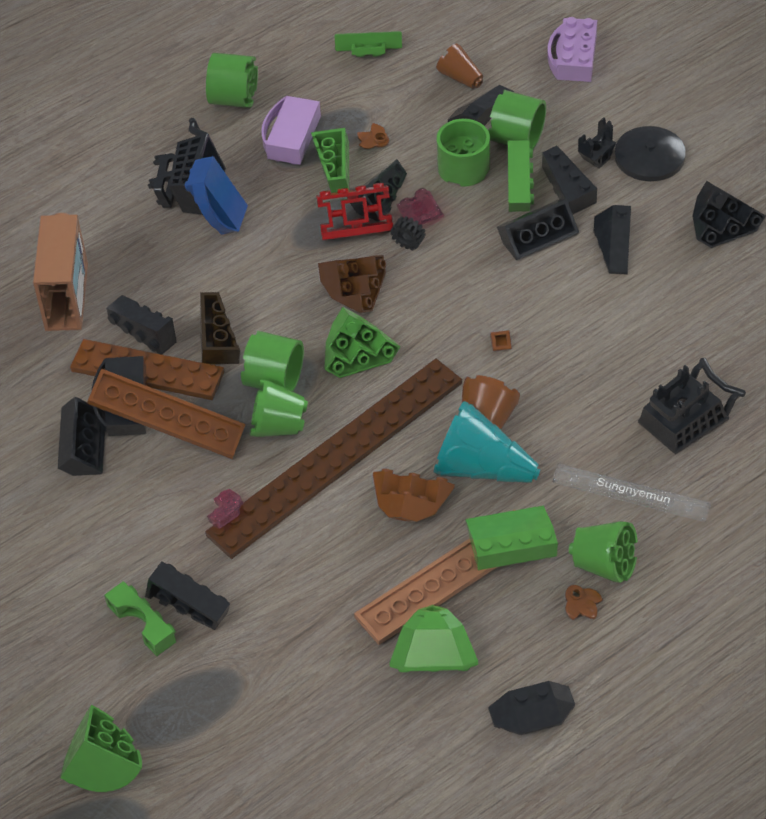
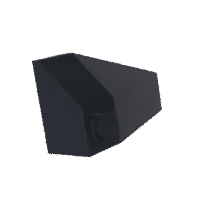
M498 85L458 108L448 118V122L456 119H471L485 126L491 119L492 108L498 95H503L504 90L514 91Z
M398 159L394 160L364 184L366 188H371L373 184L384 183V186H388L389 198L381 199L383 215H387L391 211L392 202L396 200V193L401 188L407 175ZM383 192L358 195V197L365 196L367 205L377 204L376 194H383ZM362 201L350 203L356 213L364 216ZM378 211L368 212L369 218L380 221Z

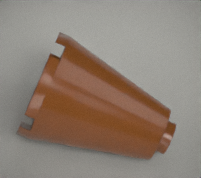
M457 43L450 46L446 50L448 51L446 56L442 55L436 69L439 73L472 89L480 87L483 83L482 73L462 46Z

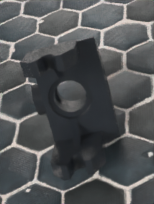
M603 117L598 122V134L593 139L589 137L586 140L585 134L578 139V152L581 157L599 169L611 159L616 142L613 141V125L609 120L606 123V119Z

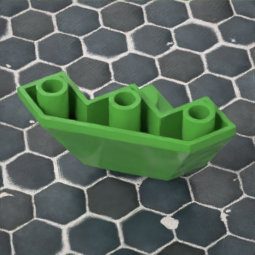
M342 307L332 324L326 340L324 369L342 378L390 363L400 349V345L361 316Z
M435 605L418 609L403 625L390 660V667L398 669L399 672L468 671L470 667L478 665V659L463 624L447 608Z

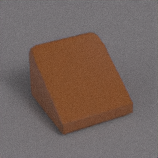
M509 330L490 333L493 351L512 349Z

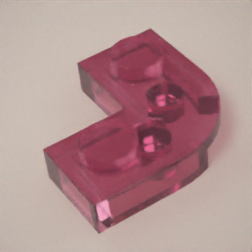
M231 489L222 491L214 498V502L219 508H216L207 518L218 529L232 521L240 514L239 509L244 504L240 495Z

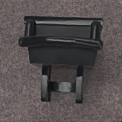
M190 118L189 132L195 135V137L177 142L175 154L169 153L154 156V165H159L156 178L149 179L150 184L147 186L149 189H154V193L158 198L156 202L158 205H162L163 208H171L175 197L183 213L203 215L198 204L195 203L192 194L185 189V182L188 181L190 169L193 167L195 160L214 156L224 172L226 167L209 134L200 130L195 118ZM174 161L172 171H168L169 163ZM165 182H168V184H167V189H166V192H165V190H164V183H165Z
M703 357L694 366L690 374L689 367L684 365L683 370H678L675 378L665 386L660 384L658 390L656 388L653 390L650 402L643 407L638 423L676 455L729 420V414L735 401L739 397H744L746 391L728 385L713 372L707 359ZM702 368L712 382L723 391L732 394L724 407L721 400L709 391V384L706 381H703L702 385L696 380ZM680 399H686V401H685L684 403L681 402V401H679V400H680Z

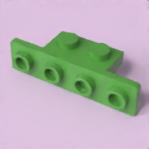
M401 31L335 34V50H352V55L356 57H364L372 54V56H382V54H385V49L402 48Z

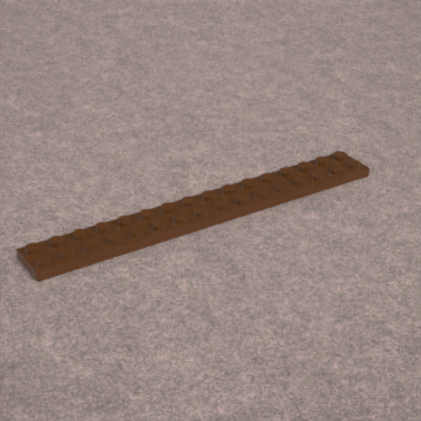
M435 358L206 530V536L230 559H233L462 384V379Z

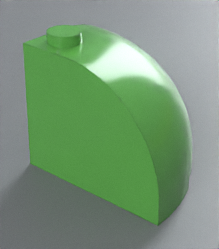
M91 705L71 741L60 778L69 784H74L89 791H114L128 785L142 769L141 754L139 750H135L132 744L134 740L125 728L120 730L113 723L114 718Z

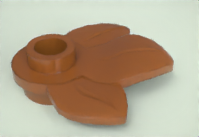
M373 123L370 132H357L358 139L361 141L359 146L362 148L385 147L389 143V137L385 133V129L378 124Z
M572 585L565 592L567 600L565 610L572 620L576 619L579 614L595 619L597 616L596 604L600 603L603 598L594 589H583L578 585ZM573 592H576L579 597L574 596Z

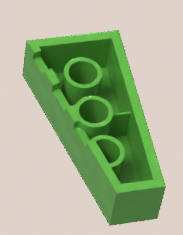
M339 128L311 132L314 146L331 193L338 192L337 189L348 188L349 191V141L346 129Z
M529 140L508 141L509 212L530 211V205H534V194H530V189L534 187L533 178H530V173H533V163H530V158H533V147H529Z

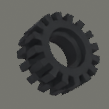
M402 216L397 219L391 228L390 235H393V240L396 239V244H401L400 247L405 246L407 250L409 248L410 250L417 249L426 236L425 229H422V224L418 225L419 222L417 220L413 221L414 218L408 219V216Z

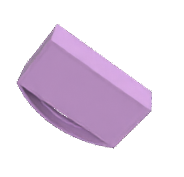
M564 18L563 24L553 32L548 42L547 58L549 67L557 80L591 82L597 36V20H592L591 18ZM558 39L556 45L557 59H553L551 47Z
M285 96L272 107L262 124V142L267 159L301 165L312 139L311 132L315 131L321 117L320 101ZM278 116L272 127L268 140H266V133L268 127L270 126L271 122L275 119V117Z

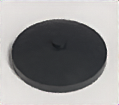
M642 126L627 131L619 138L615 146V161L620 170L626 175L637 180L654 182L668 179L678 173L684 165L686 151L682 140L675 133L661 127Z

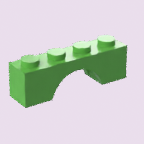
M123 581L104 595L107 606L118 618L134 616L146 623L142 631L143 641L156 656L176 643L174 635L176 631L170 623L166 624L161 614L156 610L153 611L145 598L141 599L132 585L128 586Z

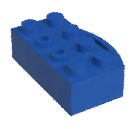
M214 156L195 160L193 167L190 169L188 181L185 182V189L192 194L195 203L198 204L208 223L218 230L221 235L238 232L248 207L247 203Z

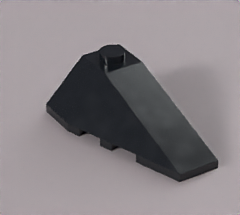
M612 205L594 216L593 233L598 240V246L602 251L609 274H628L631 206Z

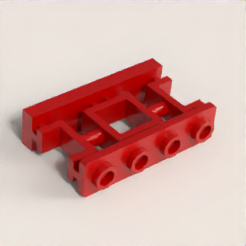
M384 183L373 184L371 188H366V185L356 186L355 190L349 191L348 188L337 189L338 192L330 193V190L319 192L320 195H316L317 206H327L329 223L320 224L322 240L390 231L393 227L392 215H383L381 199L389 198V188L387 185L384 186ZM383 192V194H376L377 204L367 205L365 196L358 197V195ZM347 197V199H340L341 209L331 210L330 201L323 202V200ZM362 201L364 218L347 220L345 204ZM378 211L379 220H386V222L362 225V223L369 222L368 212ZM342 216L344 226L351 225L350 227L326 229L333 227V217Z

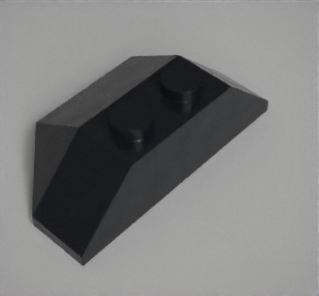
M546 681L508 691L491 704L488 710L494 727L502 728L518 735H524L562 725L575 707V702L569 686Z

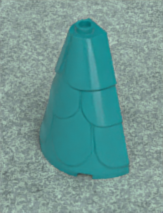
M463 401L458 409L459 413L455 415L437 457L439 461L438 464H435L433 472L441 476L497 480V482L532 483L533 479L537 480L541 471L538 469L539 464L516 441H512L477 408Z

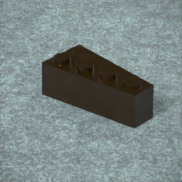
M200 292L202 363L239 364L240 348L236 343V337L234 332H232L219 292Z

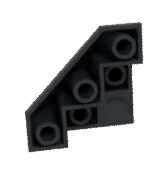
M706 181L697 196L692 217L696 239L713 248L757 232L766 215Z

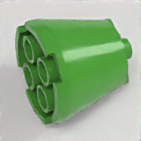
M260 379L258 387L262 388L256 394L251 425L255 426L250 429V436L297 435L298 431H303L304 420L301 417L302 413L306 412L308 401L304 400V396L271 381Z
M624 521L578 527L575 532L574 542L569 545V554L573 555L574 566L613 582L621 583L628 581L634 571L637 557H633L635 552L634 543L638 542L635 527L632 523Z

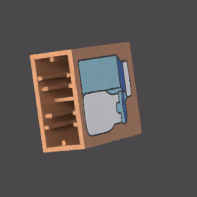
M56 213L55 215H46L40 218L33 284L45 331L82 330L88 260L77 214Z

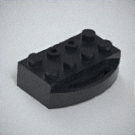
M144 357L105 358L95 374L92 389L101 369L146 386ZM93 406L96 418L108 436L146 434V426L105 410V416L101 417L98 408Z

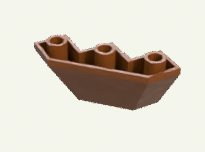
M390 469L373 472L378 506L389 518L407 522H417L435 515L455 488V484L449 483L448 479L443 477H436V480H426L420 478L421 475L416 473H409V476H399L393 474V470Z

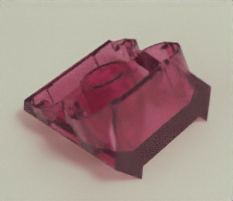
M425 188L417 190L414 197L404 198L399 204H396L403 217L408 216V219L414 218L413 221L417 220L419 222L418 225L444 217L435 198Z

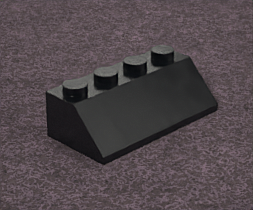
M567 199L556 200L497 226L503 244L516 260L579 233Z
M78 397L72 398L61 407L57 469L72 476L100 475L103 473L105 430L98 422L93 406ZM98 408L100 416L104 417V410Z

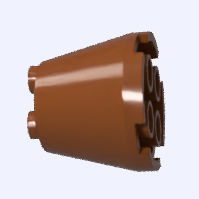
M476 375V378L471 379L467 376L462 389V402L466 401L472 404L489 421L502 429L517 406L520 393L516 389L510 390L504 385L503 381L495 378Z

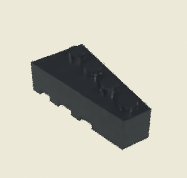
M121 295L106 308L110 323L119 326L126 334L129 333L138 342L147 345L153 352L163 355L177 342L173 318L169 316L164 318L162 313L158 311L153 313L145 305L140 307L138 302L124 295Z

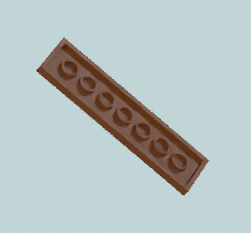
M83 339L70 366L71 372L95 376L105 358L143 356L146 365V386L212 401L224 374V367L87 339Z
M101 369L87 401V404L233 459L246 425L104 369Z

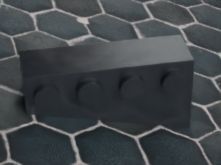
M557 145L542 152V168L558 198L567 199L572 214L597 203V187Z
M161 561L148 579L145 597L149 599L155 597L160 600L159 604L165 607L170 604L175 607L178 613L182 615L188 613L193 620L213 630H216L228 613L230 603L225 597L214 594L207 586L198 584L191 576L180 573L171 564Z

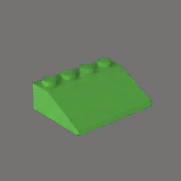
M544 505L465 519L478 570L557 556L558 542Z

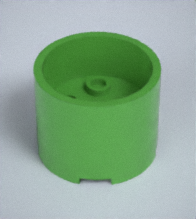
M212 53L206 74V97L208 103L251 108L254 103L252 96L257 91L258 66L254 65L256 57Z
M504 90L503 95L499 94L496 98L490 115L492 118V128L488 129L490 141L508 145V141L529 140V147L534 149L543 130L546 117V102L541 99Z
M456 119L444 124L437 133V168L440 177L447 183L450 181L460 184L461 187L478 184L485 179V175L490 170V134L487 128L480 122L471 119Z
M257 330L256 335L252 334L244 351L245 371L241 372L242 384L261 390L262 387H258L259 380L264 379L294 391L303 365V342Z

